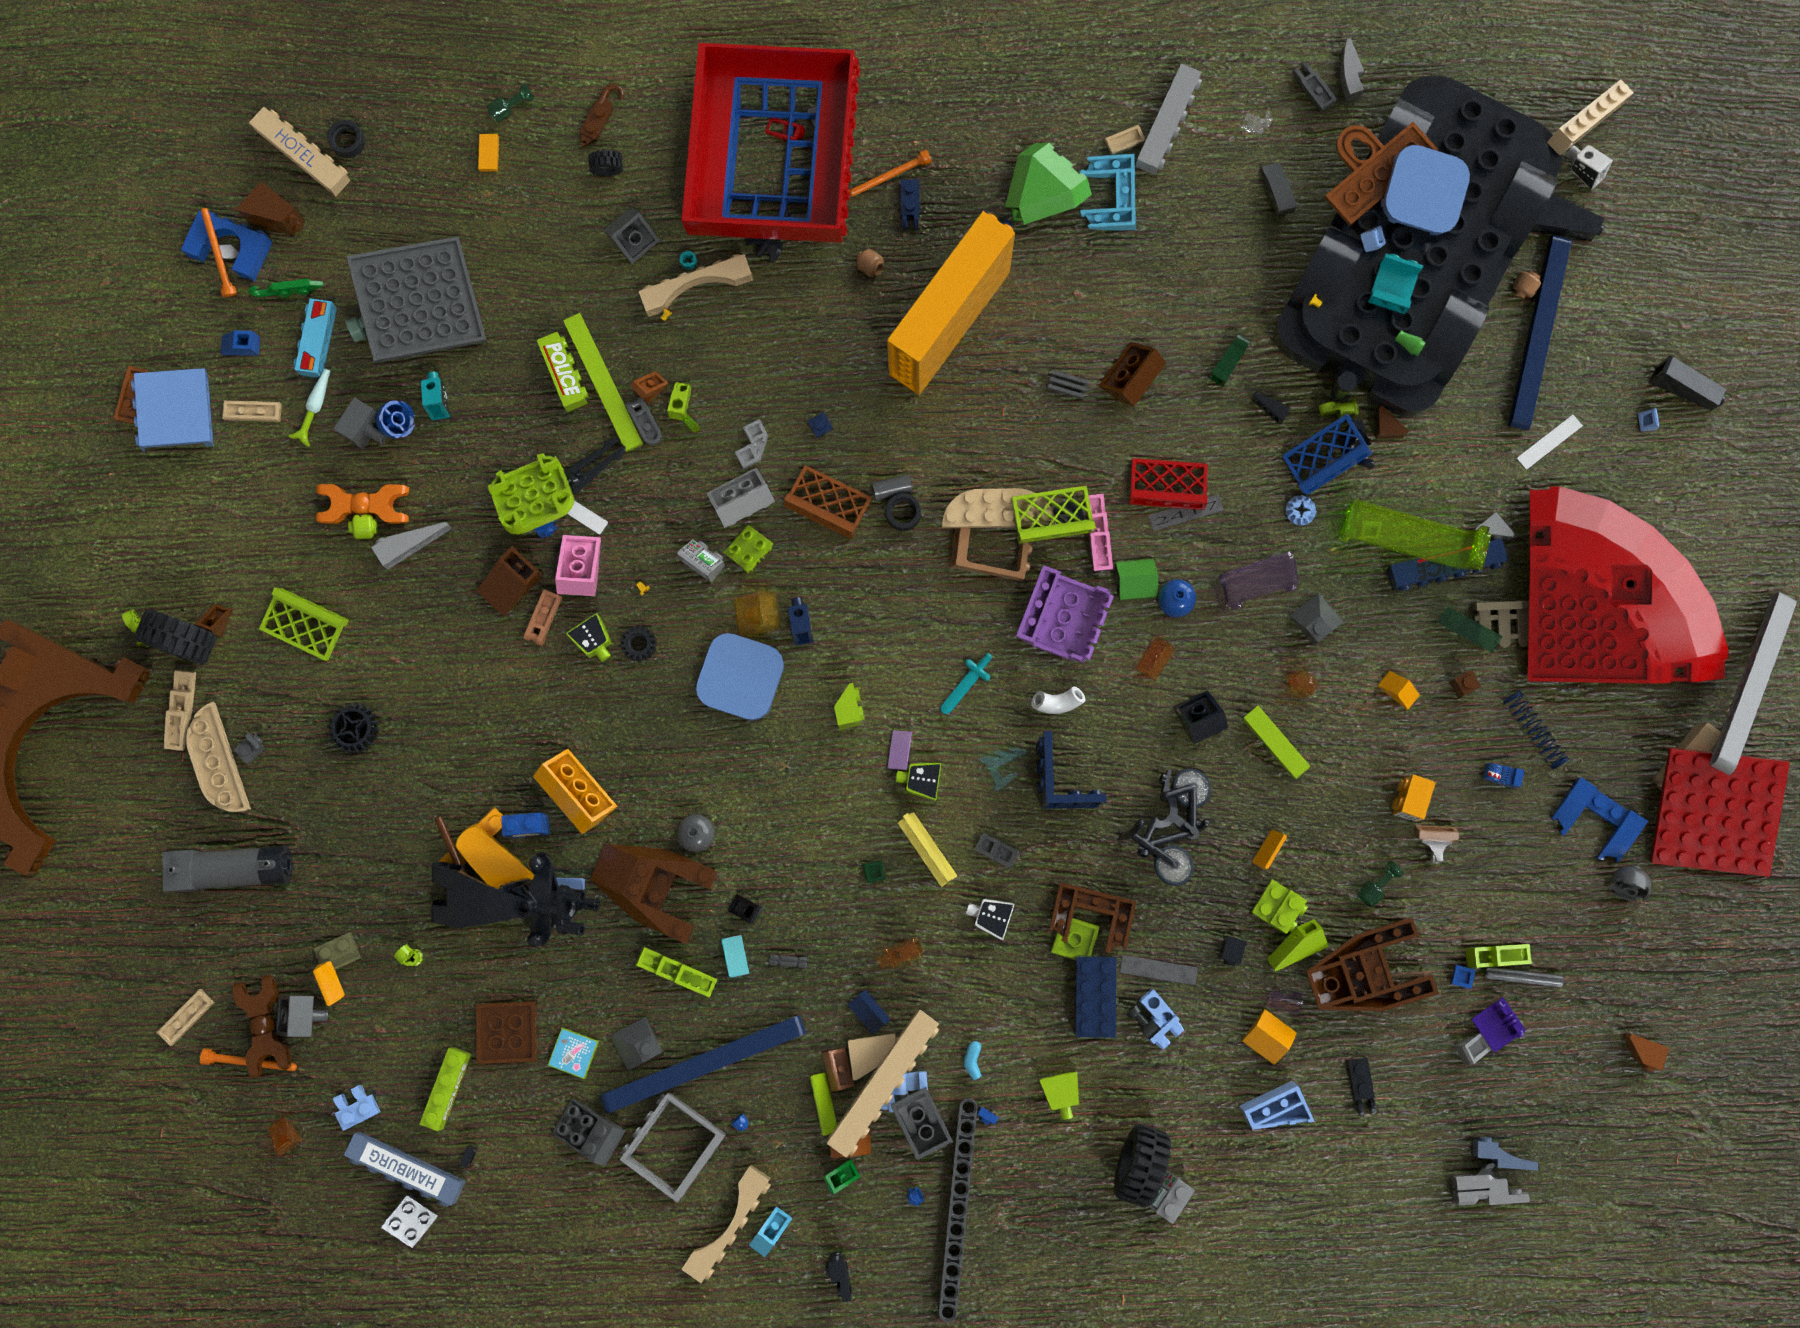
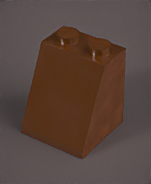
M262 181L236 208L251 225L289 235L299 232L305 223V220L295 208Z

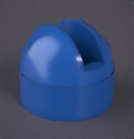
M742 1113L733 1120L731 1125L736 1130L743 1131L748 1127V1119Z

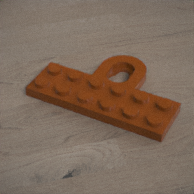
M1414 122L1409 124L1385 146L1368 128L1361 125L1349 126L1339 135L1336 142V151L1340 159L1353 173L1324 198L1350 226L1384 198L1395 155L1402 149L1412 145L1423 146L1436 151L1438 149ZM1358 139L1371 150L1369 159L1362 161L1355 157L1354 149L1351 146L1352 140Z

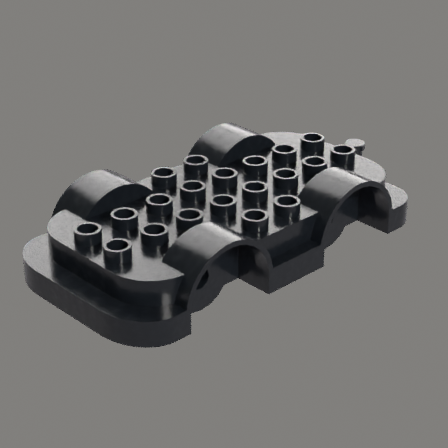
M1442 76L1421 77L1409 83L1403 90L1377 139L1385 146L1409 124L1414 122L1437 147L1439 152L1455 156L1464 161L1468 166L1470 178L1456 225L1445 233L1430 235V232L1397 222L1392 223L1388 221L1389 218L1385 215L1383 207H1381V200L1350 226L1336 213L1279 317L1274 330L1275 343L1280 352L1287 358L1314 372H1320L1325 365L1334 369V383L1330 391L1334 400L1341 401L1345 399L1349 392L1353 391L1359 384L1370 388L1367 393L1368 400L1379 406L1382 405L1385 409L1402 417H1416L1427 412L1438 400L1444 387L1461 364L1487 316L1488 304L1506 270L1546 206L1557 183L1556 176L1562 165V154L1559 155L1547 143L1553 134L1545 126L1461 82ZM1370 151L1368 157L1366 158V160L1370 158V156H1371V151ZM1381 226L1386 244L1377 250L1366 252L1361 234ZM1385 254H1396L1401 259L1414 260L1418 264L1423 265L1410 301H1412L1410 308L1405 314L1368 302L1381 260ZM1314 294H1317V299L1322 301L1319 308L1315 305H1308ZM1401 330L1423 338L1422 341L1426 342L1418 356L1411 355L1403 346L1395 341Z

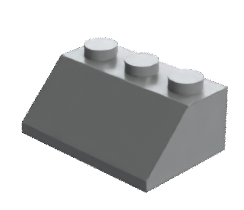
M757 468L706 493L724 528L734 525L742 518L749 517L754 512L766 508L775 502Z

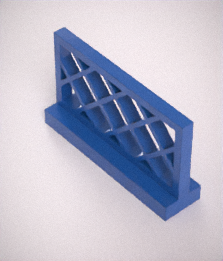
M1346 414L1282 456L1299 483L1300 489L1308 495L1373 453L1350 416ZM1347 420L1350 425L1348 433L1339 432L1340 424ZM1328 432L1334 433L1331 444L1322 442L1324 434ZM1338 434L1347 436L1344 446L1335 445ZM1350 437L1358 438L1361 443L1355 448L1348 447ZM1310 443L1318 444L1315 454L1306 453L1307 446ZM1321 445L1330 446L1328 457L1319 455ZM1334 447L1343 449L1342 456L1338 459L1331 458ZM1295 453L1301 454L1299 465L1292 464L1289 457ZM1305 455L1314 457L1312 467L1302 466ZM1318 458L1327 459L1326 465L1322 469L1315 468ZM1301 468L1311 470L1309 477L1304 481L1300 478Z

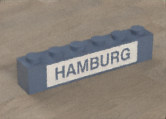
M362 1132L354 1133L344 1156L349 1158V1162L356 1165L361 1163L367 1166L366 1169L373 1173L380 1172L384 1174L385 1179L393 1182L397 1180L402 1183L404 1188L413 1190V1188L419 1190L420 1195L426 1198L434 1197L438 1199L437 1202L446 1207L452 1206L457 1202L466 1182L457 1176Z

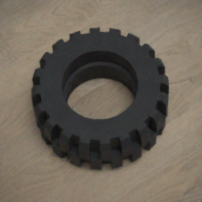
M151 609L143 613L134 634L135 640L199 665L207 663L217 640L215 634Z
M1142 1124L1135 1125L1129 1132L1121 1150L1115 1172L1113 1188L1114 1194L1119 1200L1143 1208L1149 1207L1154 1203L1162 1187L1171 1153V1139L1166 1132Z

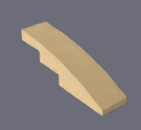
M174 671L173 690L170 691L169 710L166 711L165 749L183 751L185 748L195 692L196 672Z

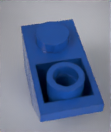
M234 330L222 336L221 355L259 356L260 337L254 331Z

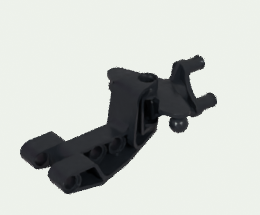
M539 852L529 859L528 866L534 874L533 879L524 878L499 886V889L465 873V865L448 862L432 863V882L446 888V900H434L432 903L431 921L433 923L459 929L519 917L530 918L532 922L529 925L531 933L527 937V942L531 947H538L548 943L554 926H556L558 934L566 935L570 933L582 936L585 931V925L583 923L571 922V920L579 910L586 909L597 912L600 905L596 903H600V900L586 898V893L583 889H573L567 885L559 886L551 859L545 852Z

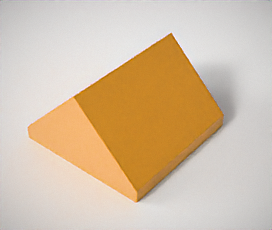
M1264 1009L1242 1039V1042L1275 1065L1290 1050L1297 1032Z

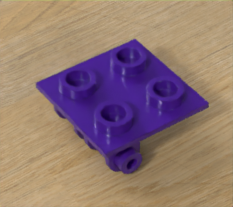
M1503 997L1471 1019L1494 1053L1516 1037H1522L1526 1031Z

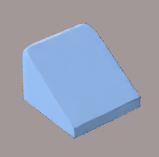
M1381 226L1361 234L1366 252L1377 250L1386 244Z

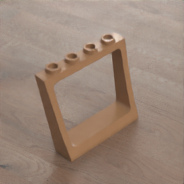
M955 528L950 568L1019 581L1025 579V573H1028L1030 569L1027 557L1032 552V544L1029 542L1019 544L1015 572L968 562L967 551L971 528Z

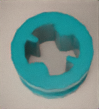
M685 251L680 255L682 267L686 270H692L696 267L697 258L693 252ZM685 258H692V263H685Z

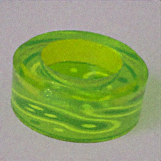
M689 415L683 419L684 424L693 433H697L701 429Z

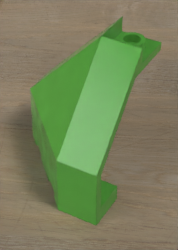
M1034 143L1019 154L1005 207L1011 208L1014 221H1023L1024 225L1076 208L1092 195L1087 177L1083 173L1079 174L1072 168L1073 164L1063 155L1060 157L1054 152V147L1050 143Z

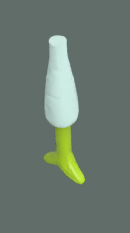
M323 369L319 380L307 399L306 409L308 411L301 429L289 435L292 439H300L307 447H310L308 440L309 427L314 414L320 411L323 404L328 377L331 372L327 369Z

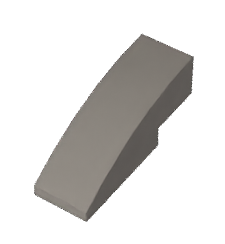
M1351 38L1347 39L1343 47L1340 63V79L1346 102L1360 98L1364 91L1360 81L1364 69Z

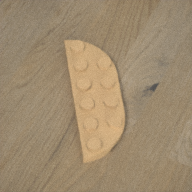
M1018 488L973 489L963 492L948 505L942 519V528L1016 527L1011 498L1013 496L1033 494L1034 492ZM1042 497L1037 498L1034 502L1042 509L1048 504ZM1024 500L1017 501L1018 508L1025 512L1030 504ZM1031 506L1026 514L1036 520L1041 512ZM1048 506L1045 511L1055 517L1051 507ZM1042 514L1037 522L1043 526H1048L1052 520ZM1023 517L1021 520V527H1031L1033 525V522L1026 517Z
M211 702L194 715L195 718L190 728H188L186 735L187 749L199 786L206 799L214 806L230 812L249 811L251 808L216 703Z

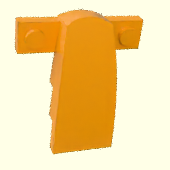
M493 807L477 824L469 826L459 835L455 848L462 864L464 865L468 862L487 885L499 889L500 885L524 878L533 879L534 874L493 837L502 828L501 816H504L496 807ZM449 852L438 861L453 863Z

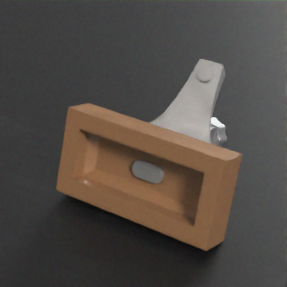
M1415 825V834L1422 843L1427 844L1431 849V862L1435 864L1442 863L1445 847L1459 839L1457 829L1455 827Z

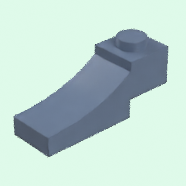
M1480 1136L1479 1140H1473L1472 1156L1492 1159V1163L1498 1168L1538 1171V1162L1520 1159L1506 1153L1498 1147L1497 1142L1492 1141L1491 1137Z

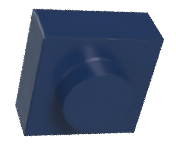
M824 412L807 421L816 438L833 430Z

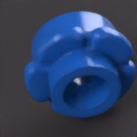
M918 1187L908 1189L909 1193L906 1196L911 1205L918 1207L920 1203L924 1202L923 1194Z

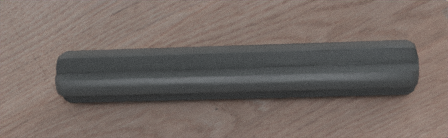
M1486 967L1484 972L1487 979L1562 987L1564 985V977L1561 975Z

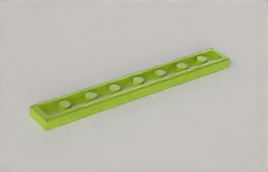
M581 313L563 320L623 446L626 447L625 451L628 452L643 445Z

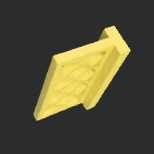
M915 813L905 814L903 819L898 822V825L939 885L943 887L956 878L957 874Z

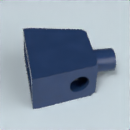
M801 597L791 599L792 606L788 607L795 646L814 643L807 604H803Z

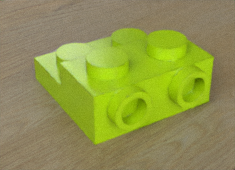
M1272 879L1251 913L1283 934H1287L1288 931L1292 933L1298 924L1295 922L1298 915L1303 916L1308 908L1305 905L1307 900Z

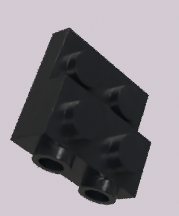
M840 1251L829 1253V1262L825 1266L827 1278H831V1283L838 1282V1297H842L843 1303L849 1302L852 1299V1289L846 1254H841Z

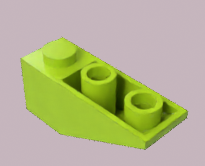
M1315 919L1296 927L1267 958L1275 972L1327 948L1328 943L1322 927Z

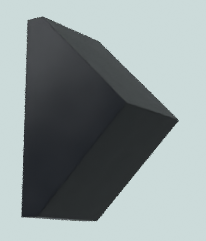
M736 894L728 912L755 925L763 907Z

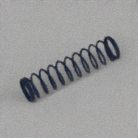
M1521 690L1515 692L1503 701L1504 704H1507L1515 698L1521 696L1517 701H1515L1511 706H1509L1508 709H1512L1526 702L1522 707H1520L1516 712L1513 713V716L1530 709L1526 714H1524L1520 719H1518L1517 722H1520L1528 717L1535 715L1531 720H1529L1525 725H1523L1522 728H1526L1536 722H1539L1535 727L1528 731L1526 735H1529L1539 729L1544 728L1539 734L1532 738L1531 741H1534L1542 736L1549 734L1544 740H1542L1538 745H1536L1535 748H1538L1550 741H1553L1548 747L1541 751L1540 754H1543L1553 748L1558 747L1552 754L1545 758L1546 761L1554 756L1562 754L1556 761L1549 765L1551 770L1558 768L1559 766H1561L1569 760L1568 756L1563 757L1565 755L1564 751L1556 753L1560 749L1561 745L1551 747L1555 743L1556 739H1550L1546 741L1551 736V732L1542 734L1546 730L1547 726H1541L1535 729L1541 724L1542 719L1531 722L1537 717L1538 713H1533L1526 716L1532 711L1533 707L1531 706L1521 710L1528 704V700L1516 704L1523 698L1524 694H1522Z

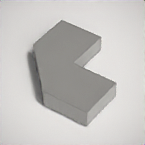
M760 419L743 427L751 443L735 452L743 469L761 461L768 434Z

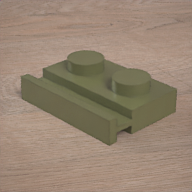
M352 932L314 948L319 964L331 961L335 971L362 959Z

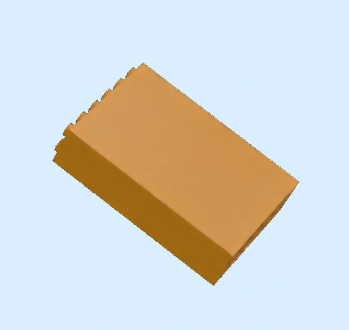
M983 211L888 338L889 375L919 396L1009 275L1015 232L1008 224L1003 225L996 216Z

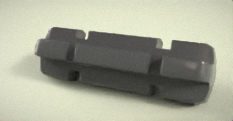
M770 955L769 964L775 966L780 964V966L806 968L808 962L806 957L797 958L795 956L783 955L781 957Z

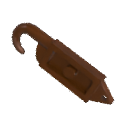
M610 84L606 86L598 100L595 101L579 131L582 148L598 141L612 115L613 105L607 99L610 92L617 90L620 93L619 99H623L624 91L619 85Z

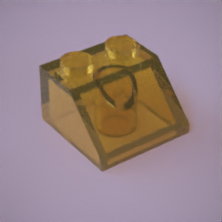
M757 591L734 600L739 636L766 634L781 629L776 592Z

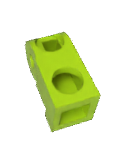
M675 383L667 410L669 418L686 421L687 408L691 396V385Z

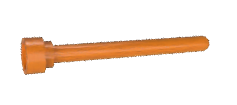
M925 149L919 152L917 158L851 189L850 196H856L918 165L926 166L932 163L928 151Z
M202 208L201 214L223 284L221 285L222 289H220L222 297L234 296L237 294L235 286L229 281L207 208Z
M204 1048L200 1055V1064L203 1065L220 1062L246 1066L245 1057L216 1054L212 1049ZM264 1060L262 1062V1068L283 1070L278 1067L276 1061ZM291 1063V1067L287 1071H295L297 1065Z

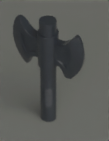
M786 209L784 217H790L792 213ZM748 238L746 242L747 246L758 245L757 251L754 253L758 258H761L765 252H768L771 263L780 256L783 246L782 241L773 243L774 239Z

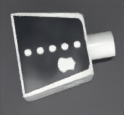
M1590 145L1586 146L1582 151L1573 146L1567 153L1574 160L1571 171L1591 190L1605 178L1613 161Z
M983 899L981 906L969 903L966 914L976 917L974 926L1003 940L1015 904Z

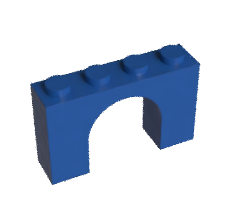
M198 211L181 251L187 257L204 263L211 249V244L201 211ZM209 211L217 239L226 235H233L240 239V251L232 270L238 276L255 282L272 245V241L267 237L268 234L261 230L255 232L249 226L242 223L240 225L234 224V221L223 217V219L218 218L216 214Z

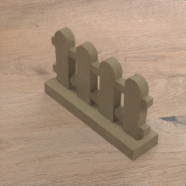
M1529 600L1471 603L1472 611H1477L1478 616H1474V621H1478V635H1475V640H1479L1481 648H1489L1492 645V640L1498 639V645L1503 648L1510 646L1511 639H1517V644L1521 647L1528 646ZM1510 609H1516V614H1510ZM1491 610H1497V615H1491ZM1510 619H1516L1517 634H1511ZM1491 620H1497V635H1491Z

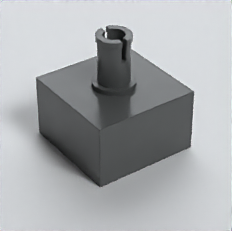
M355 397L333 428L345 440L362 450L370 438L380 444H383L387 439L386 435L377 429L376 411Z
M278 995L276 1035L287 1037L311 1036L312 1022H326L328 1011L327 1009L313 1010L314 996Z

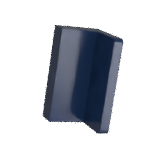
M866 989L848 1004L872 1034H875L891 1020Z

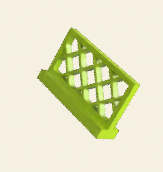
M1087 486L1013 496L1011 498L1018 533V544L1093 533L1096 529ZM1083 491L1084 500L1081 504L1071 498L1075 492ZM1061 494L1067 498L1062 507L1053 501L1056 495ZM1043 497L1048 501L1044 509L1034 503L1037 498ZM1024 500L1030 505L1023 512L1018 508L1017 501ZM1068 501L1078 506L1074 514L1064 509ZM1050 503L1059 509L1055 517L1045 511ZM1031 506L1041 512L1036 520L1026 514ZM1080 508L1087 513L1088 520L1081 521L1075 517ZM1061 511L1071 517L1067 523H1061L1056 519ZM1042 514L1052 520L1048 526H1043L1037 522ZM1023 517L1033 522L1030 528H1021Z
M274 587L272 592L274 596L259 630L328 661L343 627H346L349 619L283 588ZM277 601L284 604L286 611L277 614L275 609ZM299 610L303 619L294 622L291 612ZM287 613L290 624L282 626L278 616ZM314 617L317 619L319 627L311 630L308 619ZM275 618L278 628L274 630L266 628L269 620ZM304 621L307 631L298 634L295 624ZM330 625L335 627L334 635L327 637L324 628ZM292 626L295 636L287 638L283 629ZM321 629L324 639L315 642L312 632ZM308 634L312 644L304 646L300 637ZM323 642L327 646L325 655L319 653L317 645Z

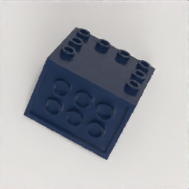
M1044 731L1036 743V754H1040V762L1036 763L1037 774H1040V781H1037V793H1041V809L1100 808L1106 803V794H1101V790H1092L1088 794H1081V791H1069L1067 795H1054L1052 731Z

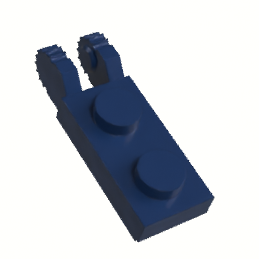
M919 179L901 180V218H903V230H907L908 227L907 217H914L913 227L914 230H918V217H920Z

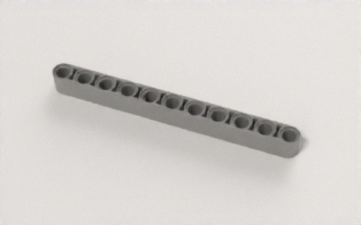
M1779 591L1772 596L1710 760V766L1727 775L1732 774L1737 767L1797 603L1796 600Z

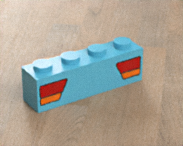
M310 298L309 304L305 307L306 318L301 326L302 337L297 345L298 356L294 359L295 371L300 375L320 378L325 368L337 307L331 301Z

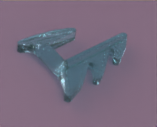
M1010 748L1009 750L1014 754L994 751V754L1001 757V759L991 756L979 758L981 762L986 764L995 780V792L1005 787L1017 775V772H1014L1002 778L997 768L1027 753L1026 750Z

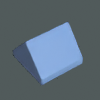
M1657 408L1638 413L1640 431H1653L1659 428Z

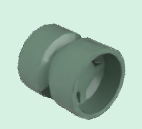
M361 314L360 318L355 316L347 319L346 325L353 340L359 342L366 339Z

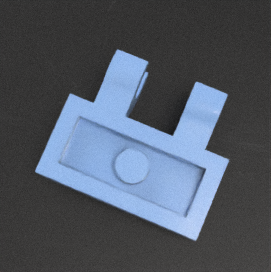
M362 1085L351 1089L357 1102L350 1106L344 1094L333 1098L335 1105L340 1110L335 1115L343 1131L381 1112L373 1094L366 1096Z

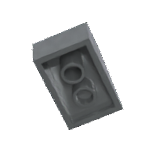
M926 1087L891 1104V1108L917 1160L953 1142Z

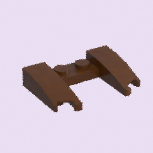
M1060 882L1049 931L1054 929L1063 937L1061 941L1067 943L1074 908H1080L1112 916L1105 953H1111L1112 948L1121 946L1125 950L1137 901Z

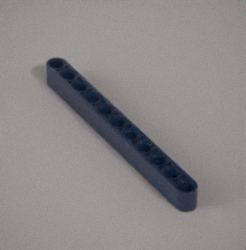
M1552 235L1547 246L1540 278L1541 286L1537 291L1509 417V427L1528 431L1532 424L1572 240L1569 238Z
M800 1015L599 1095L605 1113L608 1114L806 1034V1030Z

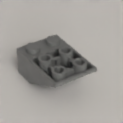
M572 1098L552 1134L592 1163L606 1166L625 1130Z

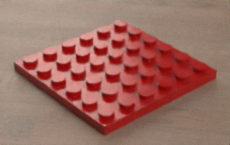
M1668 748L1650 862L1653 864L1770 877L1790 762L1740 756L1734 772L1727 775L1710 766L1713 752Z

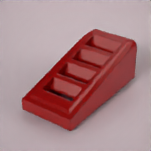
M770 118L765 132L787 142L788 135L785 134L789 122L778 118ZM772 121L785 126L783 134L769 130ZM792 122L791 126L794 128L793 137L790 136V140H802L806 131L801 124Z

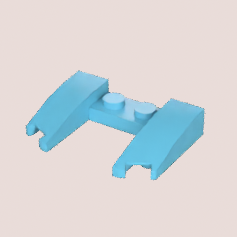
M1123 154L1088 157L1087 161L1090 162L1087 171L1081 170L1080 173H1083L1086 177L1116 178V208L1081 210L1082 217L1086 216L1090 222L1088 228L1096 230H1136L1135 155Z

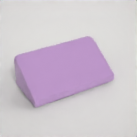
M893 730L888 769L907 771L912 732Z

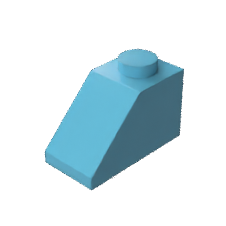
M776 1206L749 1246L766 1257L792 1220V1217Z

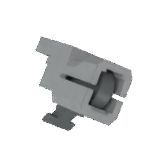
M1492 1162L1483 1163L1478 1173L1452 1176V1188H1455L1453 1190V1198L1456 1205H1474L1479 1199H1484V1203L1489 1205L1530 1202L1529 1194L1522 1192V1189H1509L1508 1192L1507 1179L1494 1177L1491 1170L1495 1167V1164Z

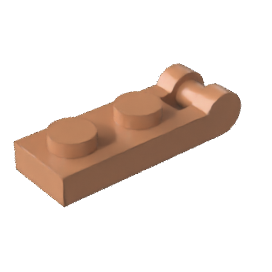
M543 589L524 634V640H532L537 645L543 646L562 600L560 595ZM535 628L540 629L539 635L534 633Z

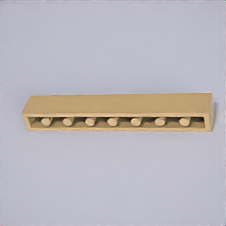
M916 1011L826 1140L829 1146L846 1158L848 1155L852 1156L858 1148V1145H856L858 1140L866 1137L870 1130L868 1126L872 1121H877L882 1113L879 1110L883 1104L887 1105L893 1097L892 1091L895 1087L898 1089L905 1080L903 1078L906 1071L910 1072L916 1064L914 1060L917 1055L924 1053L927 1048L926 1042L928 1039H933L938 1033V1022L923 1011Z

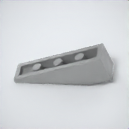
M447 522L381 538L371 548L382 566L390 569L452 528Z

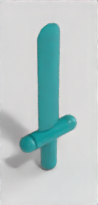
M990 653L985 654L978 664H975L970 659L965 661V665L971 670L941 705V712L943 714H949L979 677L984 681L990 680V675L983 670L992 659Z

